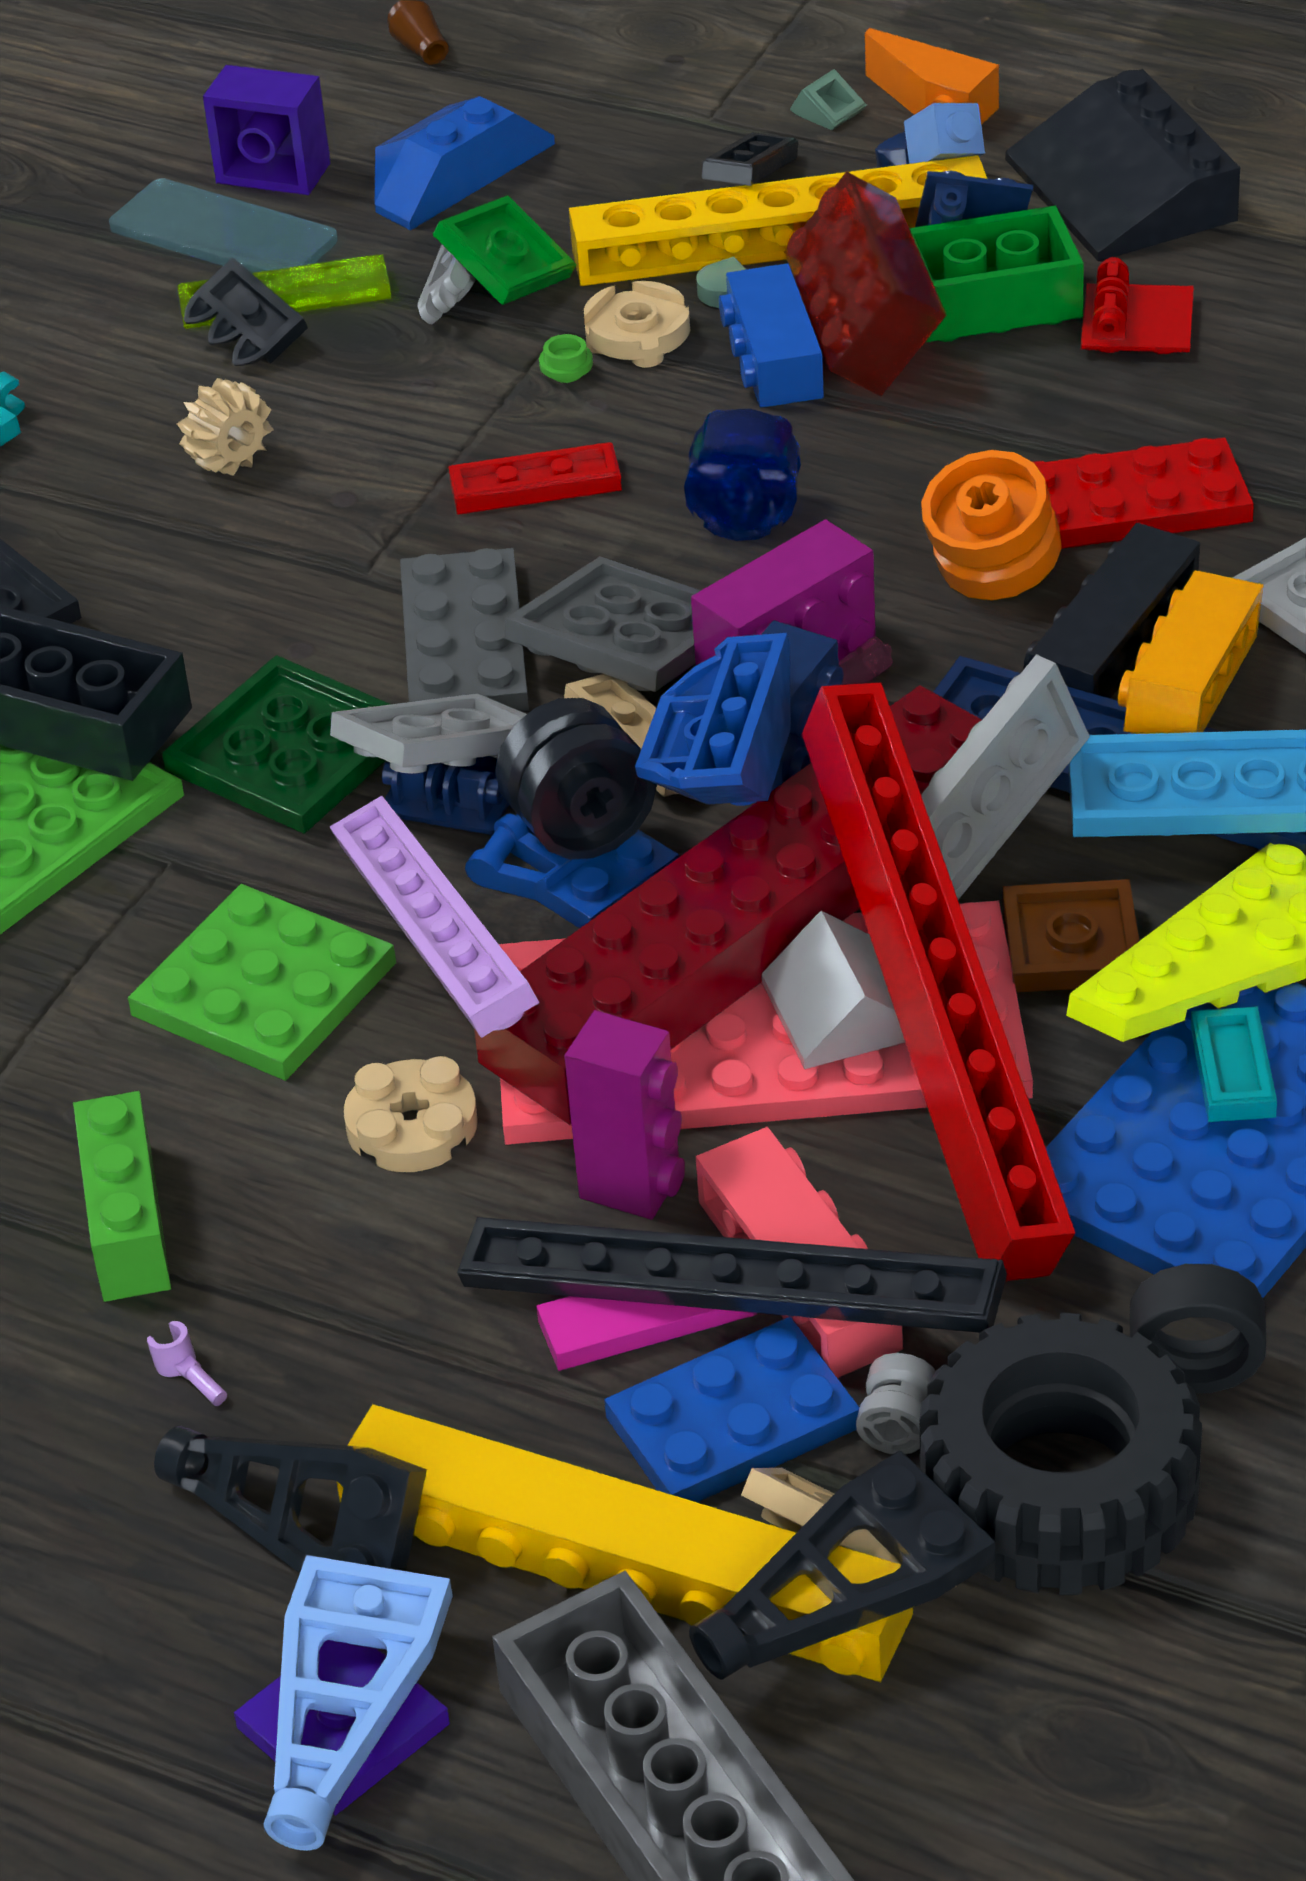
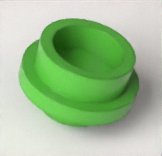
M562 334L554 336L545 342L543 351L539 356V366L545 376L558 382L569 383L580 379L591 370L593 356L590 349L586 347V342L581 337Z

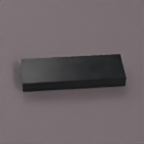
M752 132L703 161L702 179L752 186L797 158L799 140H795L796 138Z

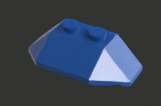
M481 96L448 105L375 147V211L377 214L411 231L555 144V136Z
M788 633L727 637L714 649L715 656L694 666L660 697L636 762L637 776L706 805L730 803L736 806H745L757 801H768L791 730L790 642Z

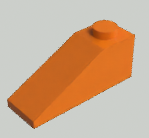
M872 28L865 32L866 76L912 114L915 115L932 103H978L982 125L999 109V64Z

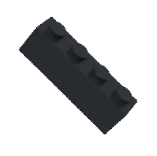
M1136 523L1121 542L1116 541L1111 546L1105 562L1095 574L1090 573L1086 576L1079 593L1067 607L1063 606L1058 610L1052 626L1044 636L1030 644L1025 655L1023 669L1026 668L1037 654L1056 663L1066 686L1111 699L1119 689L1125 671L1134 670L1142 643H1151L1158 617H1167L1173 592L1176 589L1183 590L1195 570L1199 571L1200 542Z

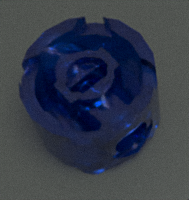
M750 408L727 411L715 410L705 417L703 425L694 435L689 450V466L684 482L686 506L693 517L695 511L697 516L704 520V528L716 536L734 541L758 540L769 535L772 527L777 526L781 521L783 525L791 517L798 498L797 477L801 467L799 444L793 435V427L790 422L784 417L773 416Z

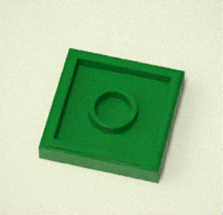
M508 195L439 221L432 234L501 305L570 278L577 265Z

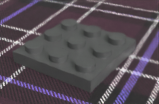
M599 556L506 617L504 639L526 646L534 654L542 656L551 655L577 664V667L585 672L603 673L620 679L636 690L656 692L695 664L691 596L701 590Z

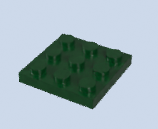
M275 655L162 752L165 771L305 834L386 761L379 757H367L356 754L354 746L330 736L332 712L391 704Z

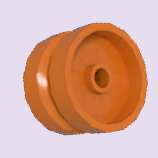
M988 450L963 456L946 465L929 482L921 501L922 520L928 538L933 545V552L939 571L952 589L968 598L993 601L1017 596L1038 585L1055 567L1062 549L1061 536L1055 511L1051 507L1050 494L1045 478L1034 462L1015 452Z

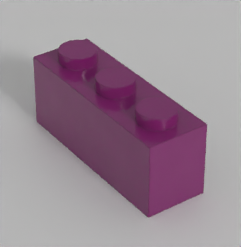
M594 1010L564 1055L579 1198L653 1220L666 1197H674L677 1194L685 1173V1160L679 1157L678 1135L682 1116L680 1111L675 1110L674 1099L678 1066L676 1062L671 1061L669 1031Z

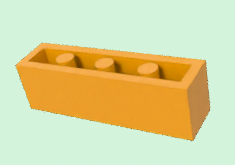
M1195 570L1184 589H1176L1173 592L1167 617H1158L1151 643L1143 642L1139 649L1135 670H1126L1122 677L1118 693V705L1126 707L1125 732L1152 734L1203 732L1257 637L1263 584Z

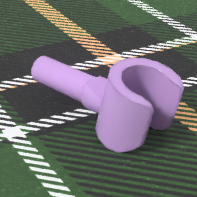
M171 1321L169 1323L174 1340L171 1343L159 1344L151 1336L147 1337L155 1368L160 1375L165 1377L182 1375L214 1406H219L226 1400L227 1393L201 1368L200 1363L196 1360L188 1329L183 1323L179 1321Z

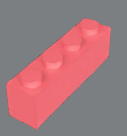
M768 1126L695 1156L699 1204L723 1237L868 1249L864 1240L858 1234L850 1236L841 1224L837 1209L828 1193L824 1190L817 1192L806 1178L803 1163L796 1151L791 1147L784 1149ZM781 1315L783 1319L790 1317L786 1315ZM791 1316L837 1378L873 1363L875 1359L884 1354L903 1350L902 1326Z

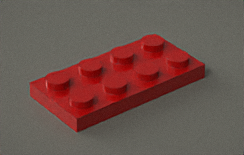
M1225 437L1216 439L1201 438L1192 442L1158 447L1143 446L1136 450L1107 454L1092 453L1078 458L1049 462L1034 461V464L1044 476L1048 487L1051 507L1055 511L1060 528L1062 549L1123 540L1136 523L1170 533L1253 522L1254 503Z

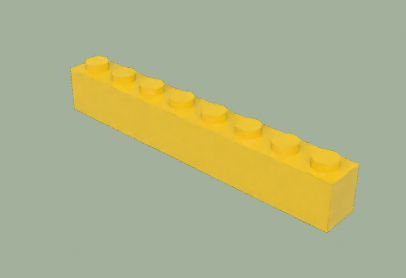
M372 1404L347 1445L370 1447L427 1469L413 1535L421 1541L436 1547L448 1546L474 1554L499 1567L506 1568L512 1566L544 1576L562 1587L571 1589L579 1587L587 1590L626 1570L656 1612L683 1620L691 1626L715 1610L723 1608L796 1534V1532ZM337 1482L339 1499L341 1503L343 1487L340 1483ZM838 1546L828 1559L851 1583L855 1584L867 1583L897 1571L901 1564L842 1546ZM805 1574L796 1577L770 1600L789 1620L812 1613L832 1602ZM913 1608L789 1654L823 1664L830 1670L842 1675H858L881 1682L912 1618Z

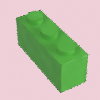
M135 1091L73 1102L91 1248L103 1301L171 1290L152 1151L140 1092Z

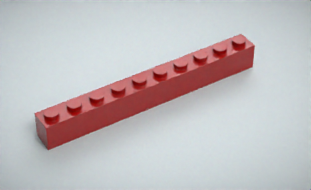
M882 683L821 686L803 729L802 736L978 1258L1003 1260L1007 1272L1006 1281L1050 1276L1075 1235V1230Z

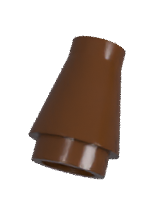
M400 0L391 8L387 21L389 33L395 40L419 55L429 65L437 64L446 57L449 46L443 39L427 3L420 0Z

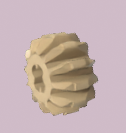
M217 378L212 388L198 385V399L195 402H183L189 414L188 417L177 423L181 432L185 434L179 444L186 453L191 455V458L196 460L195 463L207 471L212 470L215 473L219 471L223 474L227 473L234 476L239 465L252 468L253 454L256 451H267L262 443L263 436L274 430L266 420L271 409L255 393V389L243 382L239 384L236 381L231 382L227 379Z

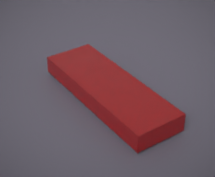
M612 442L448 466L457 515L622 491L621 473Z

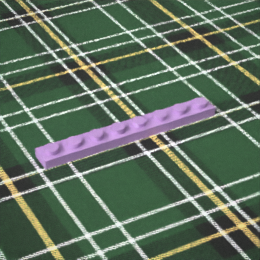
M383 796L378 797L330 826L344 852L481 1038L492 1031L503 1030L514 1025L521 1019L525 1011L539 1003L528 981Z

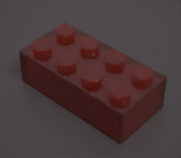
M846 171L838 183L830 187L823 194L818 209L804 227L798 228L793 233L784 253L830 371L882 396L945 318L946 313L896 197Z

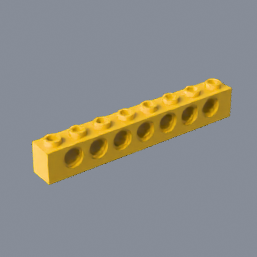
M979 155L765 182L753 184L752 186L742 185L569 208L572 252L574 261L577 264L576 269L580 286L700 271L709 264L733 256L742 265L900 245V230L915 227L927 171H957L965 176L986 179L987 176Z

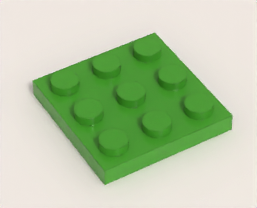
M240 884L128 997L131 1016L286 1081L396 964L394 945Z

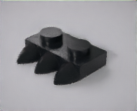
M233 257L193 294L184 313V322L186 324L206 322L216 317L208 334V343L210 345L229 343L240 337L233 352L232 363L234 366L250 365L262 359L267 360L271 364L308 329L304 318Z

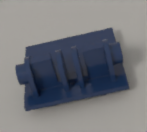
M927 171L915 227L1027 210L1033 185L1017 183L1009 178L986 179L965 176L957 171Z
M491 756L477 757L476 763L471 766H451L443 763L427 764V770L422 773L394 771L390 768V762L386 761L383 767L382 782L385 785H391L385 800L400 819L493 835L494 823L503 817L509 806V803L499 791L495 772L498 758Z

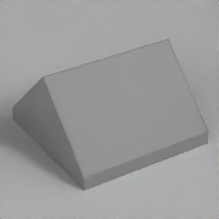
M820 911L762 973V984L804 1069L905 1043L870 935L823 911Z

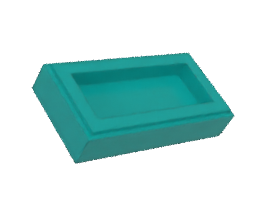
M1258 1007L1191 1011V1033L1208 1122L1276 1118L1277 1098Z

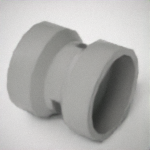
M903 1353L884 1354L874 1360L866 1381V1393L868 1396L861 1403L856 1420V1430L864 1442L872 1448L890 1454H895L899 1450L904 1454H908L920 1449L919 1418L921 1403L927 1398V1385L935 1373V1369L930 1364L916 1356Z

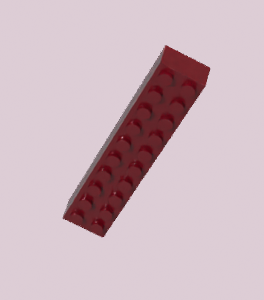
M921 685L890 706L920 794L929 786L934 774L948 763L966 741L971 729L978 722L982 721V719ZM812 763L772 790L768 801H757L522 969L520 972L528 981L539 1003L525 1011L518 1022L506 1029L492 1031L482 1038L474 1029L478 1063L571 1125L564 1055L594 1010L669 1031L670 1048L673 1049L762 982V973L820 911L843 921L860 909Z

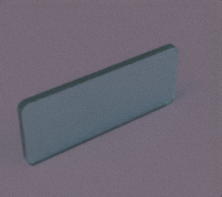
M164 178L152 181L109 218L110 230L113 233L222 266L233 257L253 275L283 284L296 281L338 242L335 228Z

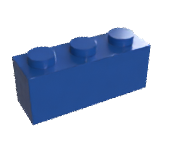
M789 263L727 272V294L719 295L720 317L723 327H729L732 354L734 357H740V372L744 388L753 387L760 408L824 398L822 351Z

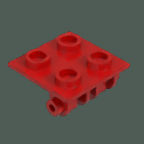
M1117 257L1106 259L1098 266L1097 283L1086 284L1081 349L1098 350L1105 353L1117 351H1152L1157 354L1190 352L1194 286L1129 284V268L1127 264Z

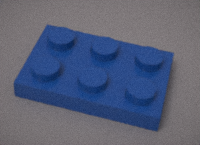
M791 1316L604 1399L607 1420L655 1489L694 1502L704 1500L747 1480L752 1468H774L855 1431L860 1409Z

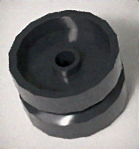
M559 698L534 708L511 729L500 747L495 770L499 791L549 852L566 859H591L615 850L639 830L650 813L657 785L637 776L635 765L641 748L603 706L585 698Z

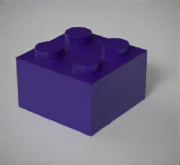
M225 65L203 95L216 183L310 195L331 163L319 76Z

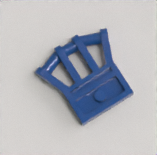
M510 813L494 823L493 835L483 849L476 850L465 864V871L468 877L477 885L536 900L580 929L679 858V854L638 830L615 850L591 859H566L549 852L539 839L532 835L533 832L518 814ZM512 853L539 871L507 864L504 861Z

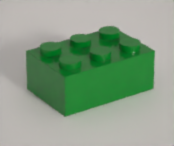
M1056 205L900 230L901 284L926 342L953 341L963 336L988 332L1004 333L1014 328L1039 324L1054 325L1064 320L1083 318L1084 263Z

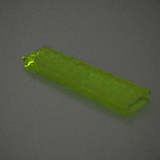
M383 254L252 273L296 312L391 298L390 283ZM209 279L177 285L184 329L212 325L216 318L214 317L206 322L186 324L184 322V313L190 298Z

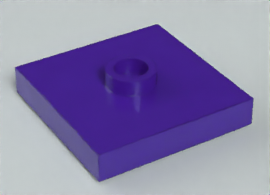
M326 1640L319 1650L318 1677L320 1681L362 1688L372 1680L386 1659V1655L378 1648ZM281 1676L234 1712L237 1728L274 1762H276ZM416 1682L335 1806L334 1816L339 1814L450 1724L447 1707L419 1683ZM310 1709L306 1715L301 1745L338 1751L342 1747L356 1717Z

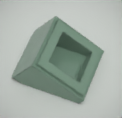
M833 69L802 89L790 110L797 116L829 130H834L864 110L867 104L840 74Z

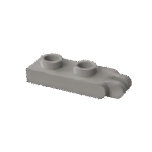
M443 245L440 247L417 303L421 318L428 324H434L442 317L443 313L448 312L454 307L455 303L468 293L475 282V278Z

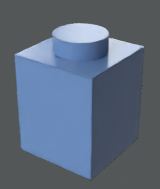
M932 103L904 121L909 164L979 155L980 157L985 154L978 103Z

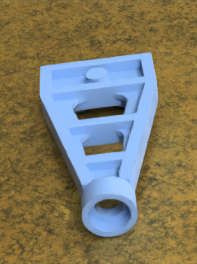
M306 1555L284 1619L274 1778L275 1793L264 1821V1830L279 1844L296 1850H314L322 1846L335 1806L433 1658L453 1597L449 1578ZM326 1640L387 1650L386 1659L372 1680L362 1688L320 1681L318 1677L319 1650ZM310 1709L356 1717L342 1747L338 1751L301 1745L306 1715Z

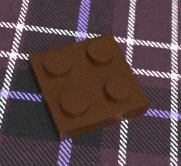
M1130 879L1002 886V906L1006 939L1011 962L1013 983H1015L1016 992L1077 989L1139 942Z

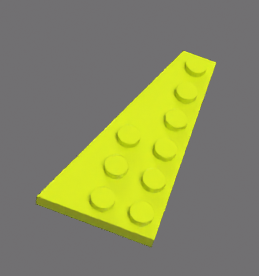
M1267 844L1071 992L1066 1016L1119 1041L1125 1042L1185 1021L1187 1009L1207 1002L1220 1009L1237 1003L1239 992L1257 986L1266 993L1306 979V855L1300 849L1291 845Z

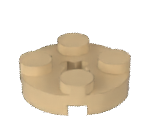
M632 282V291H623L617 294L615 292V285L605 288L592 296L584 307L587 348L594 354H604L617 359L632 360L639 367L647 368L659 365L664 360V354L679 347L690 333L689 307L686 308L684 306V296L677 289L658 282Z
M437 1056L428 1060H402L386 1065L382 1063L367 1064L355 1074V1086L345 1100L344 1119L347 1138L352 1149L360 1156L361 1149L366 1154L374 1156L376 1158V1165L389 1171L417 1172L440 1166L452 1159L451 1149L459 1145L464 1138L466 1139L467 1146L477 1129L478 1117L473 1088L460 1074L458 1064L453 1059L444 1056ZM418 1111L417 1119L404 1120L403 1112Z

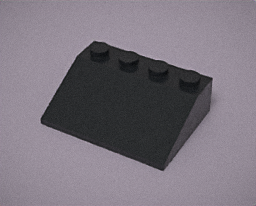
M1144 69L1126 70L1117 76L1097 81L1005 151V160L1027 184L1033 185V191L1047 206L1056 205L1066 227L1097 261L1238 221L1240 166Z

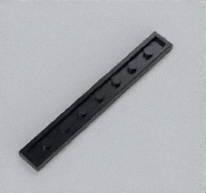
M477 1217L457 1271L463 1286L472 1288L981 1333L983 1330L994 1326L1007 1278L1003 1260L485 1217Z

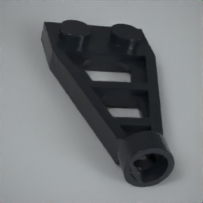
M176 1426L164 1435L158 1445L154 1459L155 1473L159 1479L195 1493L298 1573L301 1572L306 1555L406 1571L427 1471L425 1468L370 1447L207 1436L184 1426ZM250 1461L274 1466L279 1469L271 1513L243 1497ZM310 1478L334 1480L343 1487L332 1546L323 1544L307 1532L298 1521L306 1480Z
M899 1450L842 1486L723 1608L715 1610L689 1628L690 1640L697 1656L707 1670L716 1678L723 1680L745 1665L749 1668L937 1599L994 1562L995 1541ZM867 1529L902 1565L891 1574L867 1583L855 1584L851 1583L828 1559L830 1554L849 1534L856 1530ZM805 1574L832 1602L812 1613L789 1620L770 1600L796 1577Z

